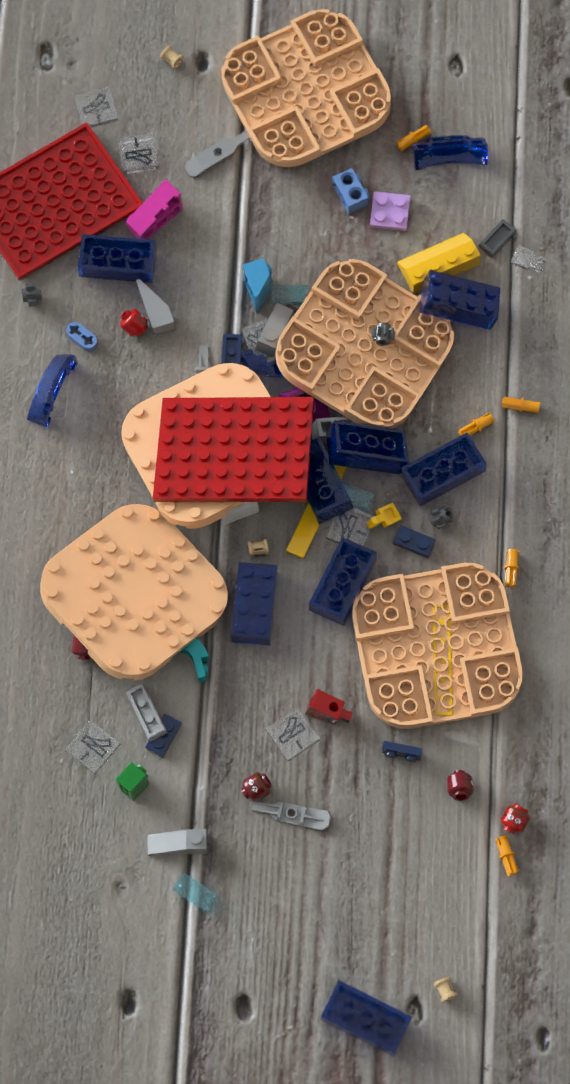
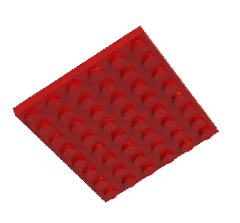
M87 122L0 172V253L19 281L129 217L143 204Z
M163 398L153 501L307 502L314 398Z

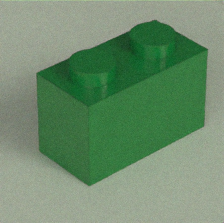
M133 762L116 778L119 789L132 801L149 785L147 771L140 764L135 765Z

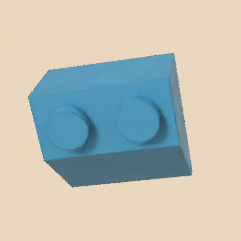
M264 258L242 265L244 282L256 312L260 311L271 290L270 282H273L270 264H266Z

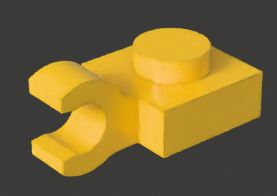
M392 502L375 511L377 516L372 517L366 524L369 529L381 523L386 528L399 522L402 518Z

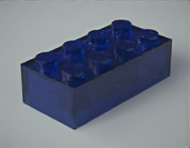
M82 234L77 266L79 277L134 282L140 279L145 283H153L157 254L156 240Z
M429 270L422 284L420 313L491 330L498 320L501 288Z
M334 420L326 432L329 465L400 475L409 463L406 436L403 430Z
M465 433L402 467L401 477L421 507L486 471L487 463L469 434Z
M320 437L311 441L307 501L319 524L353 509L351 499Z
M342 537L309 602V611L345 626L353 609L354 601L362 591L376 563L377 552Z
M239 562L231 629V640L233 643L270 646L278 576L277 565Z
M339 980L321 1015V1021L394 1057L412 1021V1016Z

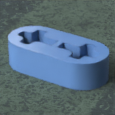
M72 322L67 326L68 338L83 350L91 352L97 348L96 336L80 323ZM77 328H78V332H79L80 336H79L77 333H73V334H72V331H71V330H72V329L77 330ZM84 338L88 341L92 339L93 344L86 345Z

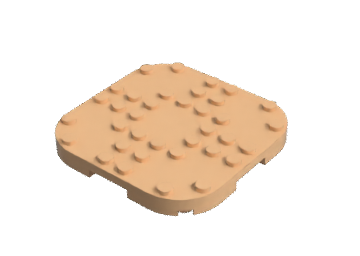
M326 9L306 13L291 20V25L261 39L259 36H256L237 45L228 53L221 69L224 90L256 150L266 161L280 167H295L305 164L372 133L386 121L391 108L389 86L366 50L355 25L345 15L331 13Z
M349 259V261L344 262L337 261L329 265L321 273L298 311L292 316L282 331L276 347V362L282 375L291 384L356 424L370 430H389L402 424L413 411L448 356L454 341V331H452L449 316L441 307L420 294L418 297L387 279L386 273L371 264L356 259ZM378 323H388L391 325V328H394L395 340H390V344L387 346L377 345L376 341H373L372 328L377 329Z
M219 364L139 403L128 413L122 425L121 435L123 444L132 463L149 490L152 499L162 399L270 397L262 381L254 371L240 364ZM155 502L159 512L168 522L175 526H186L187 529L207 526L227 516V511L245 503Z
M131 504L116 509L54 555L45 565L40 583L41 598L48 611L61 625L65 624L87 648L90 657L106 673L121 680L122 678L133 679V681L141 680L156 673L170 662L174 655L197 637L203 636L220 621L228 600L226 583L213 565L175 525L168 522L161 515L159 510L142 504Z
M459 563L442 566L439 570L403 576V574L386 576L375 579L363 587V590L354 601L352 620L368 702L374 714L381 721L395 728L413 729L494 714L504 710L515 700L522 683V665L515 642L505 588L494 572H490L479 564ZM443 604H448L449 611H447V608H443ZM432 605L435 607L434 613H432ZM442 618L445 620L444 626L440 625V623L438 622L439 619ZM449 619H451V629L447 627ZM433 622L436 623V632L434 633ZM447 630L451 632V636H450L449 640H448ZM440 637H444V638H445V640H446L445 644H444L443 640L440 639ZM433 641H436V651L433 650ZM448 645L452 649L453 694L449 693L452 679L448 673ZM438 659L445 660V663H440ZM434 669L437 671V702L434 699ZM443 677L447 678L445 682L439 681ZM449 696L453 698L452 706H449ZM437 703H438V712H449V709L453 708V714H454V715H452V716L435 715V709H436V707H437Z

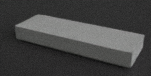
M144 683L127 691L129 700L149 741L151 742L168 733Z

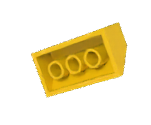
M462 233L400 260L397 264L414 294L480 265L481 255L473 240L465 233Z

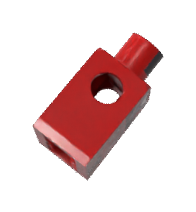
M316 689L305 714L335 725L338 719L349 724L353 712L343 709L344 701Z

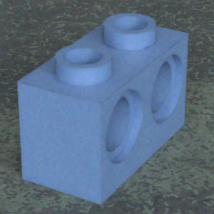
M352 168L332 177V185L348 214L368 206V198H370L368 190L361 185L362 180L359 174H355ZM347 181H349V182H351L352 184L346 185V184H344V183L347 182ZM358 196L360 198L355 200L352 197Z

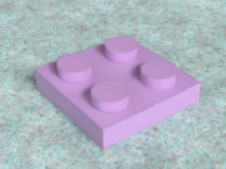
M374 192L370 228L406 231L410 195Z

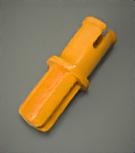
M427 125L413 133L410 131L407 136L395 142L396 146L402 152L413 144L417 145V141L429 135L431 131Z
M503 397L502 407L519 410L520 413L521 411L538 414L540 402L523 400L524 398Z
M488 412L476 420H471L470 424L459 429L458 434L460 438L465 439L476 432L480 433L483 428L494 423V418Z
M517 549L507 550V562L504 566L506 570L505 586L510 588L516 585L517 571H519V551Z
M506 835L500 836L495 839L500 852L499 858L503 861L507 875H516L518 868L514 859L515 853L511 850L508 837Z

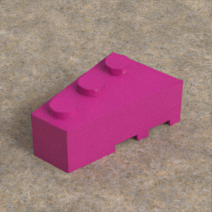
M165 179L146 201L128 217L126 221L127 229L143 244L183 210L181 193Z

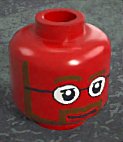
M137 309L126 310L120 316L122 319L120 326L129 336L139 337L148 328L146 317Z
M516 803L508 805L501 817V823L505 825L503 829L512 834L515 831L523 832L530 820L528 810Z

